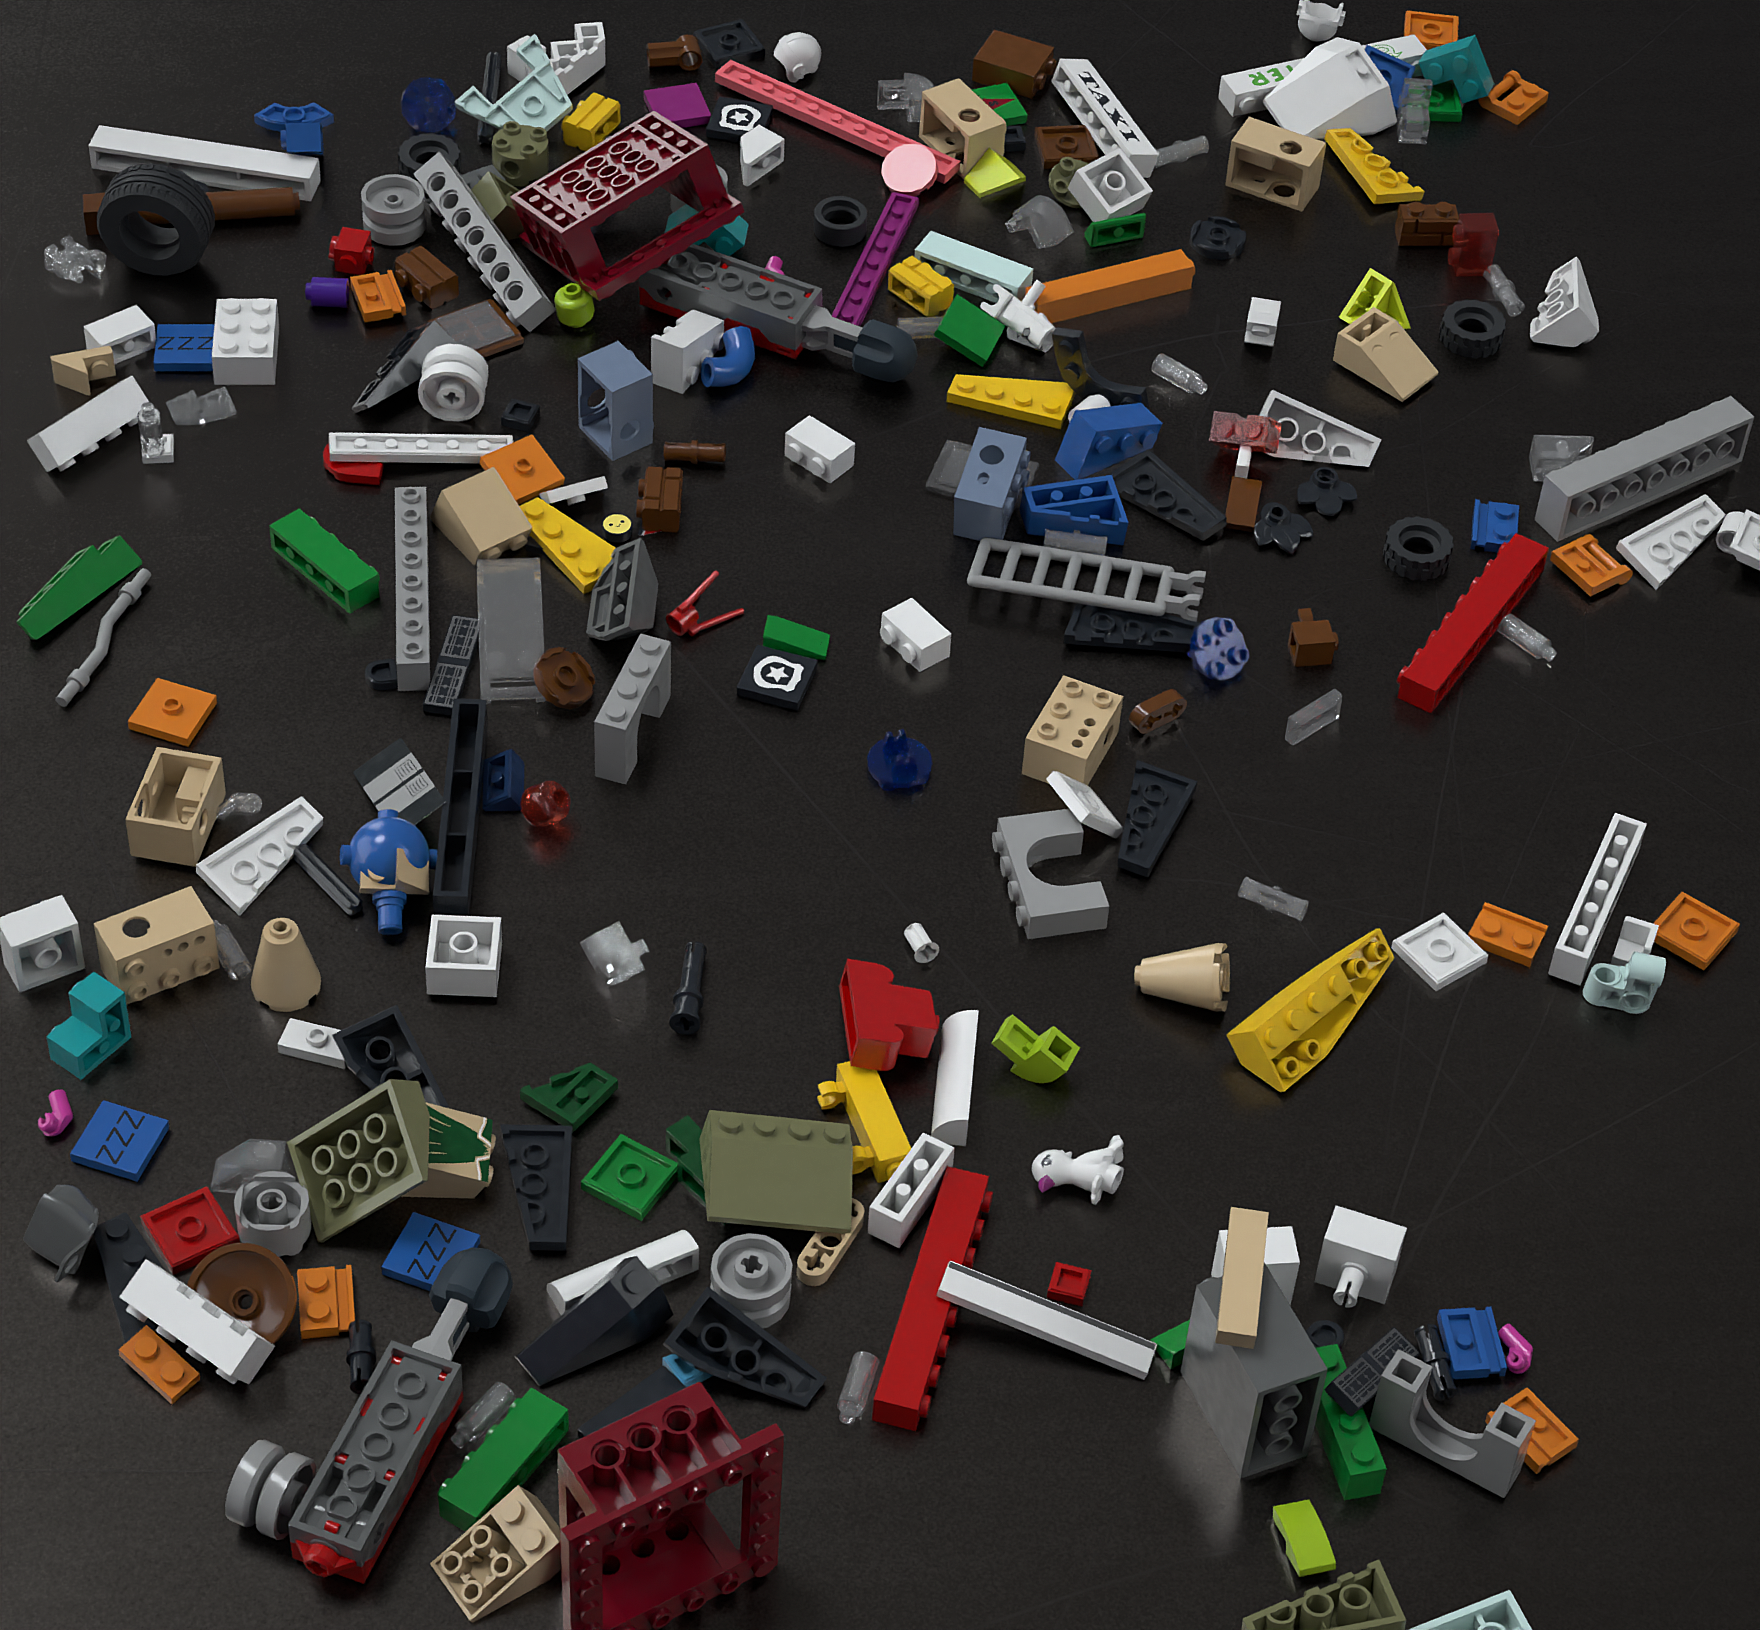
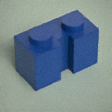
M286 123V130H281V147H283V150H287L288 154L324 156L321 123Z

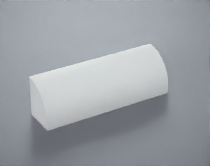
M966 1010L955 1013L947 1018L942 1026L931 1136L948 1145L966 1146L979 1010Z
M681 1230L548 1283L547 1292L560 1315H562L624 1258L637 1256L660 1285L699 1270V1247L686 1230Z

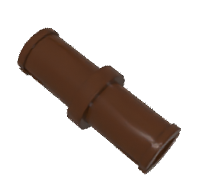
M692 440L691 443L665 441L664 461H691V464H698L699 461L725 463L726 443H699V440Z

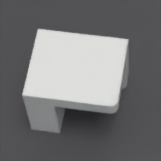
M1626 916L1611 965L1625 966L1626 963H1629L1634 951L1650 955L1659 925Z

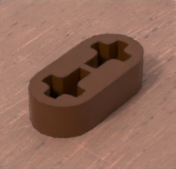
M1175 689L1167 690L1138 704L1130 713L1129 722L1142 734L1151 732L1177 719L1186 709L1187 701Z

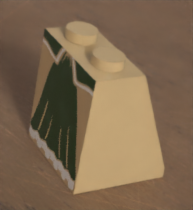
M426 1103L430 1114L428 1181L401 1197L474 1199L484 1187L489 1186L493 1176V1166L489 1165L490 1155L493 1152L496 1141L495 1135L492 1134L493 1120Z

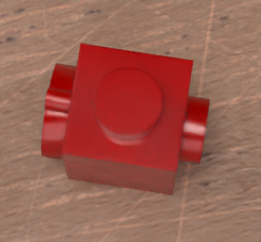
M342 227L339 236L332 237L328 258L335 262V271L364 275L367 265L372 264L374 259L371 231Z

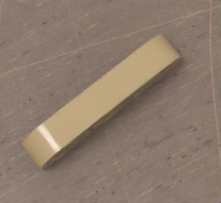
M852 1198L851 1213L854 1214V1217L851 1216L850 1233L839 1234L815 1231L797 1260V1276L802 1283L809 1286H819L828 1280L863 1226L864 1207L858 1200ZM833 1236L839 1239L841 1243L836 1247H827L821 1243V1240L824 1237ZM818 1256H820V1268L815 1267L813 1271L808 1270L807 1267H813Z

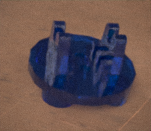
M419 78L411 82L402 94V114L407 123L418 131L424 133L439 132L446 128L455 118V97L445 81L440 78Z
M1210 618L1202 621L1194 629L1190 639V651L1187 655L1193 659V667L1209 679L1221 681L1234 677L1242 669L1243 664L1248 661L1249 651L1246 648L1243 635L1231 618Z
M901 729L896 737H893L892 732H887L883 740L878 741L871 747L867 756L868 771L878 781L882 789L894 790L895 788H909L917 784H925L929 780V774L932 769V758L930 752L923 744L915 739L907 738L904 729Z

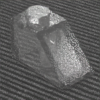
M1534 435L1529 454L1533 481L1543 482L1545 475L1549 472L1570 465L1574 461L1589 457L1594 437Z
M248 1139L218 1157L211 1182V1192L236 1193L243 1184L245 1187L248 1183L254 1181L253 1176L268 1171L288 1173L289 1161L286 1141Z

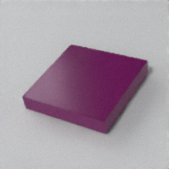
M697 83L644 90V101L649 112L656 111L681 128L704 125L710 121L711 113Z

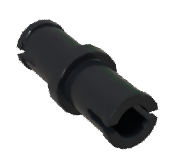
M359 1320L360 1332H357L356 1321L351 1322L348 1326L350 1348L346 1352V1363L350 1366V1390L355 1394H362L363 1382H365L366 1386L373 1374V1365L376 1362V1351L372 1347V1324L367 1320Z
M1427 1324L1429 1332L1427 1336L1424 1326H1420L1414 1331V1336L1417 1339L1422 1355L1421 1361L1432 1366L1429 1380L1434 1392V1398L1443 1401L1444 1396L1442 1392H1444L1445 1388L1447 1398L1451 1399L1458 1391L1449 1369L1450 1357L1447 1352L1443 1351L1436 1325Z

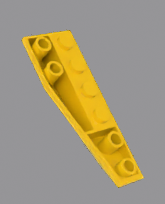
M1381 929L1371 931L1311 969L1231 1030L1227 1037L1241 1065L1277 1091L1284 1092L1323 1060L1395 958Z

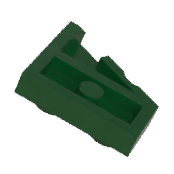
M590 1062L576 1067L569 1073H560L549 1077L548 1084L534 1089L530 1085L524 1086L520 1089V1099L562 1126H572V1132H574L618 1089V1079Z

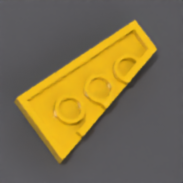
M1328 129L1326 131L1325 141L1373 204L1422 200L1425 191L1419 186L1413 188L1408 183L1409 177L1403 172L1396 173L1389 167L1391 162L1388 159L1372 153L1374 147L1353 129Z

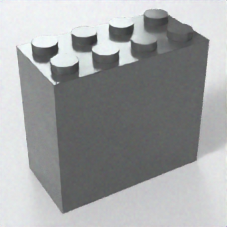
M1265 1263L1263 1266L1257 1337L1254 1349L1215 1343L1222 1277H1211L1196 1285L1181 1366L1183 1378L1240 1479L1308 1456L1328 1371Z

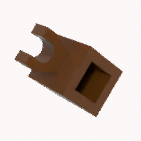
M1311 608L1298 609L1297 614L1300 621L1291 623L1288 648L1294 666L1332 664L1334 651L1338 650L1339 641L1337 633L1332 632L1329 620L1313 621Z

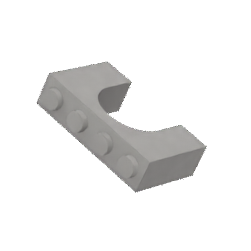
M644 634L639 635L594 721L596 777L622 784L627 783L637 764V734L641 713L660 718L671 696V641Z
M1070 809L998 818L997 832L992 833L994 851L1000 852L1001 873L1003 877L1008 876L1009 898L1011 901H1016L1017 904L1016 917L1018 925L1020 927L1024 926L1028 939L1106 929L1109 904L1101 881L1056 886L1039 880L1029 870L1033 864L1044 859L1081 854L1084 831L1080 821Z
M1398 1349L1381 1375L1369 1422L1370 1427L1505 1498L1521 1471L1536 1420L1501 1402L1486 1426L1484 1433H1468L1453 1427L1444 1421L1428 1402L1426 1390L1432 1366Z

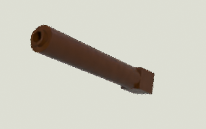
M292 187L206 192L213 205L215 221L295 216V210H300L299 192L293 193ZM105 193L83 194L86 235L99 234L97 213ZM137 211L146 221L153 225L171 224L167 219L158 214Z

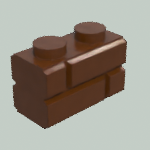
M1419 202L1399 204L1395 224L1398 245L1455 246L1456 232L1459 226L1456 204L1439 202L1437 204H1422Z
M423 246L411 250L410 253L406 252L396 257L395 280L400 287L408 288L418 302L423 301L433 310L443 305L444 301L449 302L458 297V276Z
M648 466L645 479H639L638 497H643V500L637 499L636 518H642V529L644 531L658 532L662 530L663 532L677 533L679 530L683 490V470L681 468L667 467L663 470L662 467Z

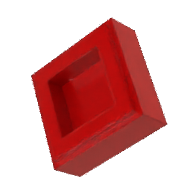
M1056 1262L1047 1298L1083 1306L1092 1270Z

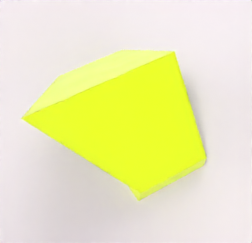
M988 148L964 178V183L979 198L1026 181V176L1011 161L991 148Z
M1370 268L1339 318L1351 324L1375 307L1397 320L1403 329H1411L1395 283Z

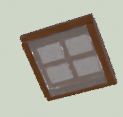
M491 299L428 320V322L435 320L457 344L474 349L483 358L524 343V338L521 336L520 331L494 300Z

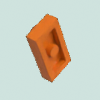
M148 1325L143 1327L119 1349V1356L172 1405L200 1380V1373Z

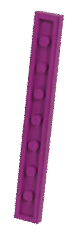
M896 192L891 193L831 315L832 317L861 326L919 206V198Z

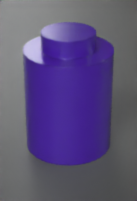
M312 277L311 283H306V300H311V306L348 308L349 279Z

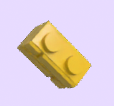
M594 92L585 101L581 100L576 110L571 115H566L562 121L561 129L565 144L575 148L578 146L580 150L587 151L602 142L621 123L619 101L610 98L605 99L604 96Z
M914 256L903 260L902 264L898 263L891 267L888 275V290L929 319L937 315L940 310L947 309L953 300L954 284L946 276H941L928 263H922Z

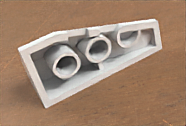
M1576 256L1552 273L1545 289L1548 297L1544 302L1539 303L1537 308L1540 312L1539 318H1534L1530 324V338L1533 342L1576 347L1582 342H1590L1599 332L1598 316L1580 260Z

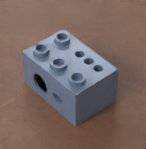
M619 341L578 358L579 428L612 461L653 443V374L635 357L631 350H627ZM598 389H605L604 400L595 407H589L588 399L590 395Z
M979 427L954 496L953 535L978 541L985 537L1003 540L1021 487H1026L1029 480L1030 471L1026 469L1031 452L1026 450V437Z

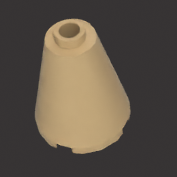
M276 918L264 926L251 978V990L255 1000L269 1005L271 1010L291 1012L304 1008L309 1004V999L315 994L317 996L320 992V972L297 924L288 918Z
M1215 943L1142 959L1141 966L1135 967V986H1140L1141 992L1144 994L1216 1012L1225 1011L1228 1001H1221L1222 992H1229L1230 961L1229 953L1222 952L1227 948V944Z

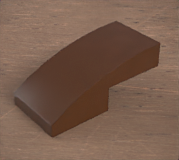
M1232 476L1225 514L1227 526L1224 528L1254 532L1262 481Z

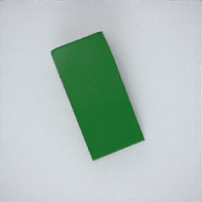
M767 616L763 646L808 658L826 660L830 634L781 617Z

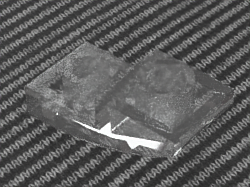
M225 386L199 398L196 397L194 390L166 402L176 425L208 423L237 413Z

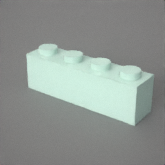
M930 231L915 249V258L922 263H928L941 276L948 277L955 288L995 303L999 300L998 294L993 290L995 284L1000 285L1021 301L1025 297L1026 287L1032 286L1033 268Z

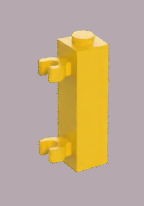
M850 1061L837 1064L836 1083L834 1081H825L818 1084L821 1095L817 1096L821 1109L833 1108L840 1102H843L861 1143V1146H852V1174L860 1173L867 1167H871L877 1183L888 1181L911 1150V1146L877 1070L850 1066Z

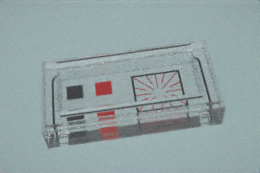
M1333 689L1289 716L1285 740L1291 745L1297 744L1339 718L1343 695L1336 689Z

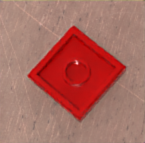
M207 1186L140 1216L141 1224L173 1275L199 1264L208 1254L220 1247L240 1243L239 1235Z

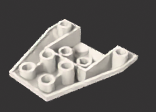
M1339 37L1315 47L1263 100L1264 105L1281 128L1320 141H1325L1324 137L1328 129L1351 128L1358 135L1366 136L1374 135L1395 125L1397 122L1390 86L1360 43Z

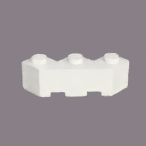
M602 22L575 24V40L551 42L550 64L567 95L605 66V35ZM527 65L528 76L533 70Z

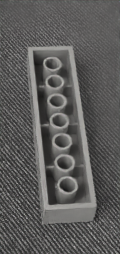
M1729 396L1697 411H1691L1678 419L1668 421L1664 425L1650 431L1647 430L1636 437L1621 441L1610 448L1600 450L1582 460L1574 461L1563 468L1553 470L1546 474L1543 480L1535 521L1558 542L1742 462L1754 416L1732 396Z

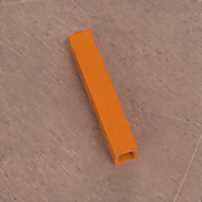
M1182 249L1045 282L1042 283L1046 286L1033 304L1035 306L1034 311L1038 314L1043 313L1050 323H1055L1191 289L1192 278L1195 275V266ZM1032 286L1026 287L1025 296Z

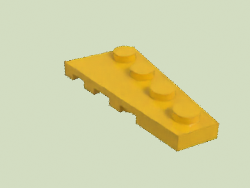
M956 374L947 392L946 402L1061 429L1076 393L1065 382Z
M539 497L520 505L519 507L533 527L529 536L543 548L546 555L583 594L592 591L603 569L612 560L610 556L615 547Z

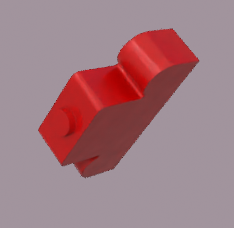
M847 959L839 990L850 1066L888 1071L895 1067L898 1054L927 1058L934 1037L939 1029V1015H935L931 992L923 989L892 985L893 972L881 964Z

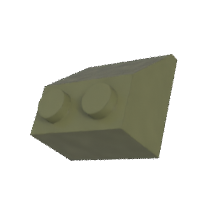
M488 171L471 190L506 240L519 238L518 235L525 232L510 196L520 190Z

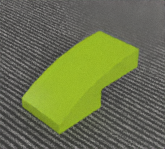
M1310 1500L1273 1506V1520L1286 1541V1555L1299 1577L1335 1570L1336 1561L1329 1540Z

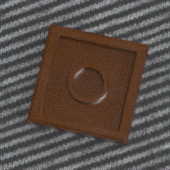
M1085 125L1035 127V139L1044 169H1052L1063 157H1071L1088 164L1099 159L1094 139Z

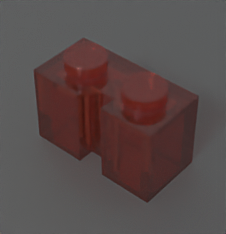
M1465 213L1459 215L1458 225L1453 227L1454 245L1448 251L1449 265H1453L1456 276H1490L1499 233L1493 213Z
M1214 411L1209 441L1220 448L1240 450V445L1251 447L1252 451L1277 454L1282 424L1266 416L1248 415L1246 420L1237 413Z

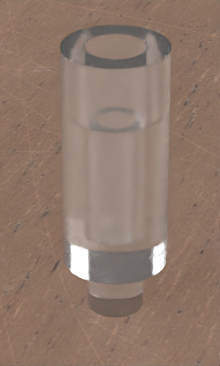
M943 316L898 318L897 328L909 333L912 339L936 338L933 334Z
M1163 353L1159 354L1152 364L1151 370L1153 373L1190 394L1196 391L1202 395L1207 390L1208 385L1201 381L1202 376Z
M146 402L141 405V410L138 412L137 417L143 455L154 459L161 457L165 452L160 412L154 408L152 403Z
M1512 613L1506 615L1500 622L1498 632L1536 659L1543 657L1548 661H1552L1555 658L1557 651L1550 647L1551 641Z
M213 920L219 961L231 979L239 980L250 973L252 964L229 927L225 924H220L217 920Z
M861 1351L853 1356L837 1403V1407L841 1411L839 1419L845 1424H852L855 1417L862 1415L879 1367L878 1358L871 1353Z
M496 1382L456 1423L457 1432L451 1437L452 1442L459 1448H462L467 1442L476 1443L516 1400L513 1391L504 1383Z

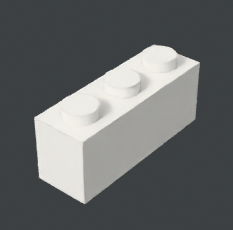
M922 1133L870 1205L868 1233L900 1248L939 1193L947 1166L953 1167L955 1147Z

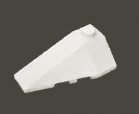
M1271 390L1247 445L1278 458L1369 467L1382 439L1277 391Z

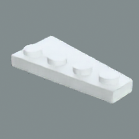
M1705 494L1620 540L1616 549L1657 590L1722 523L1726 514Z
M301 796L196 864V873L240 916L294 857V849L299 848L302 844H306L322 827L323 817Z

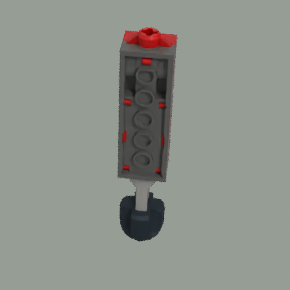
M695 244L688 246L687 250L683 253L670 257L660 267L651 269L639 277L640 305L677 318H681L694 309L724 320V333L731 328L748 327L751 330L754 345L796 359L804 348L812 351L827 349L852 358V366L855 372L881 381L894 383L904 379L913 371L918 357L916 344L911 335L900 328L874 319L868 321L862 328L832 317L829 311L822 307V288Z
M473 1247L454 1254L443 1265L429 1293L434 1310L442 1314L431 1335L414 1342L412 1347L391 1340L289 1522L288 1528L292 1557L304 1562L306 1568L313 1574L321 1577L338 1574L363 1584L369 1576L463 1400L461 1364L452 1361L456 1350L467 1331L477 1332L480 1327L485 1329L495 1327L509 1300L513 1286L511 1272L503 1258L491 1250Z

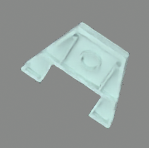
M534 34L516 49L517 55L533 70L528 76L495 104L490 103L472 86L455 101V107L500 130L503 129V125L506 122L515 121L520 125L542 127L547 132L573 110L572 103L558 76H556L548 56L544 53L538 37Z

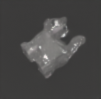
M70 235L60 241L65 250L58 251L54 244L45 248V268L55 272L59 278L74 280L80 284L84 280L80 271L86 268L97 279H101V272L105 269V261L107 260V256L103 251L98 249L88 251L84 246L74 242L73 237Z

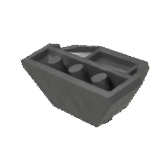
M641 538L614 549L610 556L612 560L603 569L593 587L586 631L589 637L604 641L627 639L653 628L659 583L645 543Z

